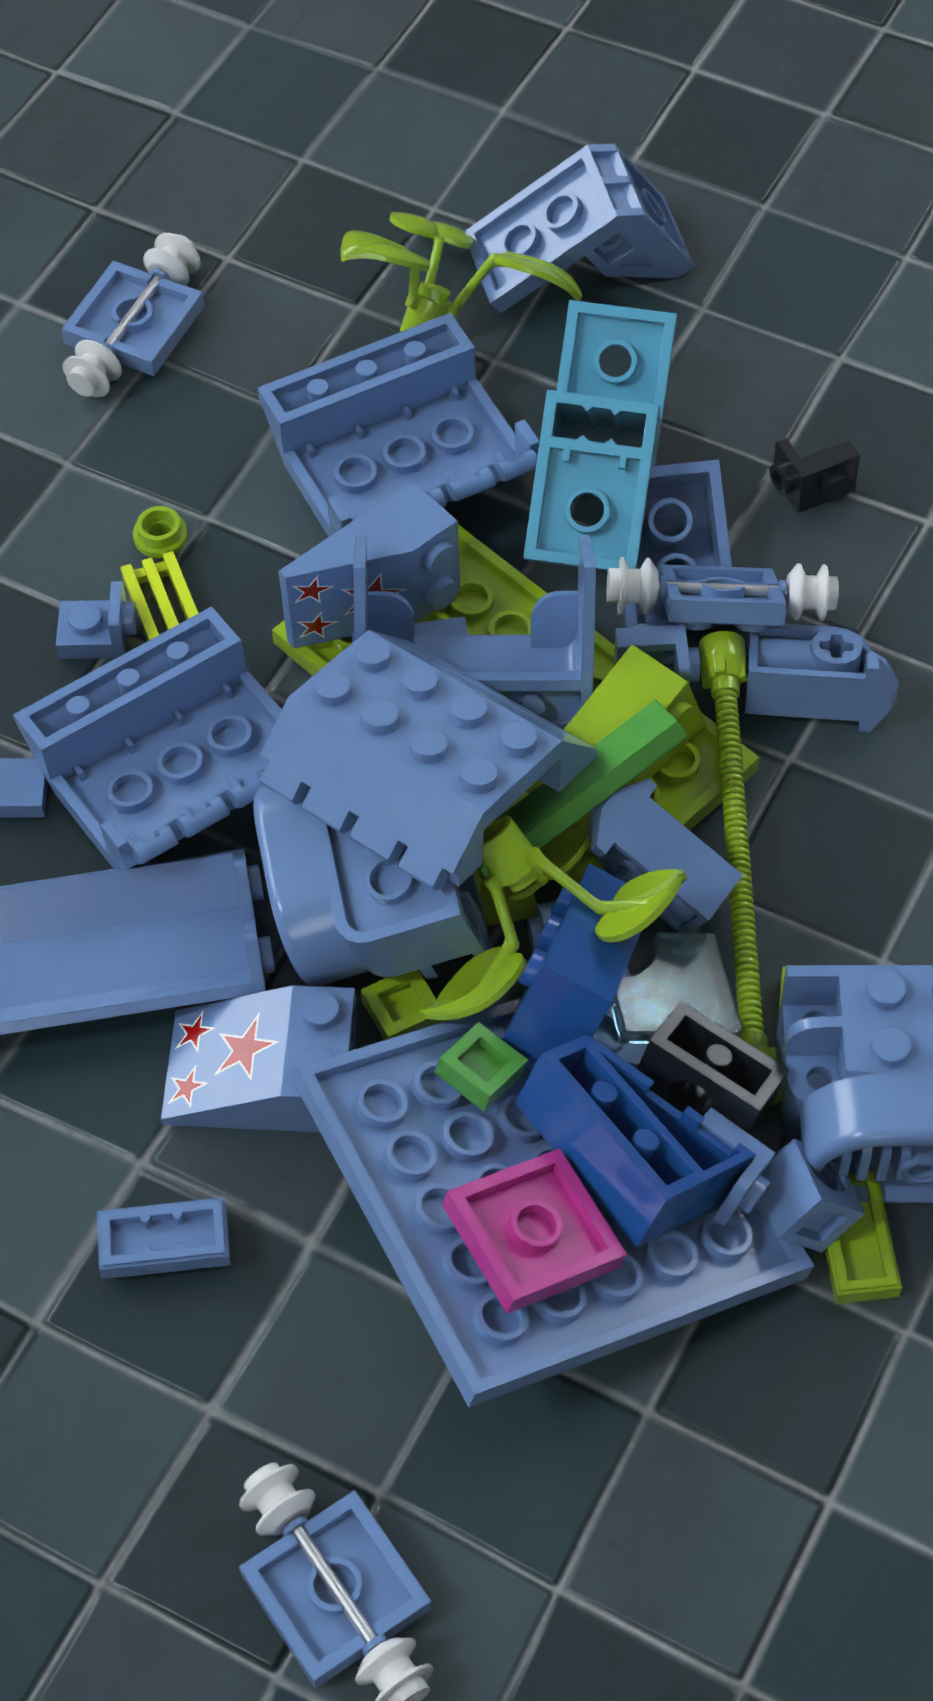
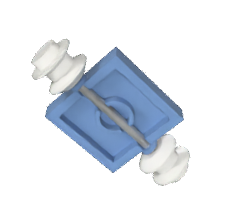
M173 233L160 234L155 240V248L149 249L143 257L148 273L112 261L61 328L64 344L75 348L76 356L66 358L63 363V371L67 377V382L75 392L86 397L105 396L110 390L109 381H115L121 376V365L155 376L205 307L203 292L187 287V284L189 283V274L198 271L201 260L195 245L187 237Z
M620 557L618 568H608L607 602L617 603L618 614H622L627 603H639L643 615H648L656 605L658 593H660L659 597L663 598L668 621L677 622V625L685 624L686 629L706 630L712 624H734L735 628L742 631L763 632L768 630L769 626H785L786 609L794 621L799 620L805 609L815 610L819 621L824 622L827 610L835 611L837 608L839 582L837 576H829L826 564H822L817 575H806L801 563H797L787 575L786 580H779V582L773 568L661 564L660 576L658 578V570L650 558L645 559L640 569H629L625 558Z
M270 1463L255 1471L244 1483L246 1492L242 1496L239 1506L243 1511L259 1509L263 1516L256 1525V1532L260 1536L283 1535L284 1537L240 1565L239 1570L242 1578L314 1688L317 1689L364 1656L355 1681L360 1686L375 1683L380 1691L375 1701L423 1700L430 1691L426 1682L433 1674V1666L431 1664L414 1666L409 1658L416 1646V1641L413 1638L391 1637L431 1611L432 1603L355 1490L315 1517L307 1520L306 1517L315 1500V1493L311 1489L295 1490L292 1484L299 1474V1470L295 1465L290 1464L280 1467L278 1463Z

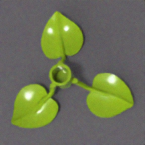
M391 212L389 220L392 224L403 230L432 238L434 245L430 261L409 251L406 247L396 242L364 231L351 230L347 232L341 243L340 254L342 262L352 259H374L410 268L409 293L405 302L407 309L400 332L451 313L455 320H457L461 307L494 267H508L537 276L563 288L576 301H581L582 293L575 280L560 267L540 258L505 251L504 254H490L452 303L448 300L450 291L434 284L443 245L446 242L469 249L472 247L473 238L470 234L455 226L442 222H431L425 217L411 213ZM420 271H427L425 281H421L419 286Z
M505 815L496 818L483 830V864L490 872L483 880V883L492 894L505 936L502 947L488 949L465 963L447 983L433 1005L419 1011L424 1017L431 1020L447 1021L464 1018L491 1006L519 978L527 961L521 953H516L519 948V940L504 893L509 900H521L533 894L541 886L545 885L548 880L554 879L594 912L603 915L595 927V933L602 941L618 942L638 934L654 922L671 903L679 888L688 879V875L684 870L662 869L648 872L626 882L617 891L613 900L602 901L566 874L580 860L590 845L591 839L588 837L586 830L578 827H568L539 849L537 846L533 847L511 816Z

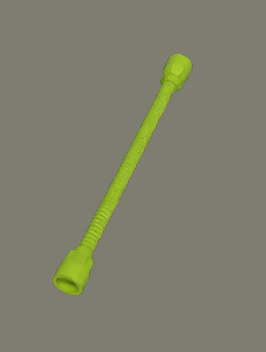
M717 631L704 636L700 640L699 655L702 687L704 689H711V697L715 700L727 862L743 874L729 893L731 925L733 926L732 939L734 940L733 953L735 954L734 966L736 968L735 980L737 982L739 1031L741 1032L738 1037L779 1063L778 1049L776 1047H768V1037L763 1032L764 1026L762 1024L763 1013L761 1010L760 975L757 960L753 887L751 884L749 837L737 700L740 696L739 686L742 682H748L745 640L740 634L735 632ZM781 1087L771 1105L781 1100Z

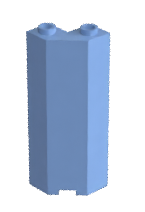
M244 849L135 865L128 870L115 868L0 886V1035L230 999L266 991L264 974L275 972L270 936L258 938L252 901L264 900L259 864L247 866Z

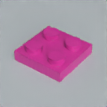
M560 1148L448 1190L442 1203L444 1210L507 1314L620 1269L627 1256V1253Z

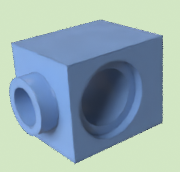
M793 1139L789 1144L779 1149L761 1176L770 1181L771 1184L761 1197V1202L778 1239L823 1252L860 1219L865 1212L849 1177L837 1175L836 1158L827 1163L822 1169L824 1184L809 1165L803 1141Z

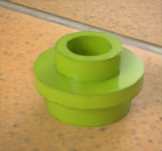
M155 506L148 508L140 514L133 528L134 544L142 554L148 557L163 558L164 553L171 551L175 555L187 543V525L177 512L169 507Z

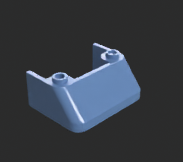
M579 535L578 591H555L541 597L531 612L530 635H415L414 612L410 603L403 596L390 591H368L367 536H355L353 561L354 641L368 630L407 640L563 730L592 695L596 564L591 535Z

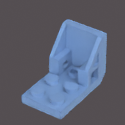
M616 144L586 145L465 230L473 238L472 247L469 249L477 271L490 254H504L505 251L540 258L555 264L563 270L585 256L606 277L679 278L695 267L665 197ZM494 267L483 279L482 284L489 303L498 312L503 313L548 281L508 267Z

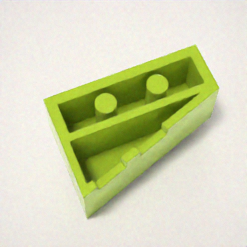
M631 644L564 730L587 744L594 746L656 699L679 722L688 737L623 786L625 787L647 778L651 779L706 723L688 681ZM537 780L529 789L526 790L527 793L530 794L531 792H533L535 789L541 786L543 782ZM590 812L570 827L582 828L588 833Z

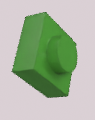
M477 1022L439 1058L434 1073L482 1111H485L523 1075L528 1059L480 1022Z

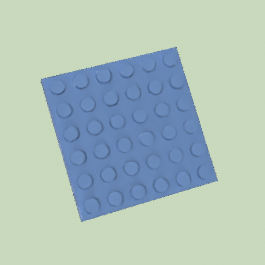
M627 968L614 1001L593 1038L637 1069L649 1040L662 1023ZM521 998L484 1009L464 1018L448 1020L297 1067L293 1081L469 1408L805 1280L815 1266L802 1246L777 1238L761 1199L749 1215L738 1208L725 1226H722L713 1219L722 1205L720 1204L636 1248L587 1190L627 1253L621 1268L507 1314L444 1210L442 1203L448 1190L554 1151V1149L515 1104L530 1073L524 1071L523 1075L488 1109L482 1111L434 1072L439 1058L477 1022H480L502 1039Z

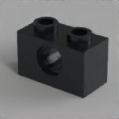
M681 1000L649 1040L637 1067L640 1072L654 1081L650 1090L683 1113L689 1106L704 1117L708 1110L713 1108L750 1135L768 1112L789 1071L785 1066Z

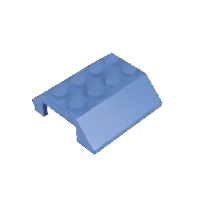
M451 313L257 388L259 399L284 466L328 537L412 481L439 505L444 507L447 506V502L462 500L496 486V483L499 481H508L536 469L539 439L525 419L515 423V433L510 428L477 380L475 372V347Z
M211 606L13 714L54 794L111 867L128 870L136 864H144L179 844L178 840L184 837L190 838L230 815L229 811L234 808H242L254 801L255 792L262 785L259 780L267 765L266 760L259 755L282 709L247 669L241 639Z
M368 630L287 698L259 755L267 763L259 782L293 804L300 803L306 796L302 809L342 834L350 830L357 816H359L349 835L350 839L389 863L396 862L405 846H408L398 868L432 890L437 891L444 885L448 876L449 881L459 887L482 865L483 830L537 780L560 792L597 758V749L413 643Z

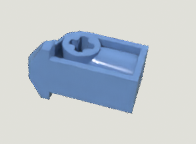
M785 624V626H769V629L766 631L750 632L745 714L859 721L858 732L870 733L896 703L899 680L888 661L872 651L863 637L849 629L831 626Z
M647 778L620 788L590 811L588 837L591 839L590 850L597 856V860L607 873L624 882L656 870H684L688 875V879L682 884L671 903L659 916L678 933L684 935L711 919L743 874L653 801L650 795L657 785Z

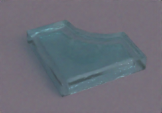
M658 932L651 945V966L635 977L623 978L614 1001L610 1006L620 1044H648L649 1040L680 1000L737 1037L742 1034V1028L714 933Z

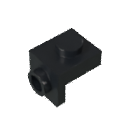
M786 438L775 443L774 461L769 470L770 478L777 493L781 496L786 495L799 513L827 501H838L848 493L855 491L860 454L849 440L801 459Z

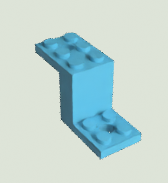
M569 300L557 391L547 390L523 556L524 560L578 567L579 535H591L596 570L608 571V568H618L620 557L625 558L629 569H637L651 466H656L677 313ZM611 348L624 349L631 357V366L622 376H608L600 368L602 355ZM583 495H593L599 498L604 505L603 517L593 526H581L573 520L571 515L573 503Z

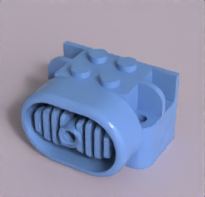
M264 785L258 787L254 795L253 811L270 904L285 951L295 971L306 984L320 987L366 972H371L374 975L385 978L402 975L418 969L427 980H431L441 976L440 963L468 954L476 956L492 948L475 873L469 876L459 887L450 882L448 876L444 885L439 890L434 891L398 868L408 846H405L396 862L389 863L351 840L349 835L359 816H357L350 830L342 834L302 809L306 796L300 803L293 804Z
M786 965L775 1037V1047L778 1049L779 1063L789 1069L781 1085V1100L779 1101V1116L783 1134L790 1142L793 1139L803 1141L809 1165L824 1184L822 1169L827 1163L836 1158L838 1176L847 1177L849 1173H855L856 1180L866 1181L868 1171H873L874 1180L879 1181L884 1203H933V965ZM853 1186L859 1201L869 1202L866 1186Z

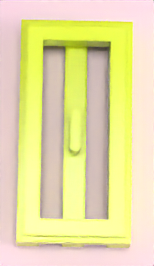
M173 551L164 553V561L154 564L152 557L141 560L143 567L133 570L131 564L120 567L132 602H136L137 616L147 641L155 638L159 633L140 584L149 582L168 630L179 623L160 578L169 577L186 620L199 614Z

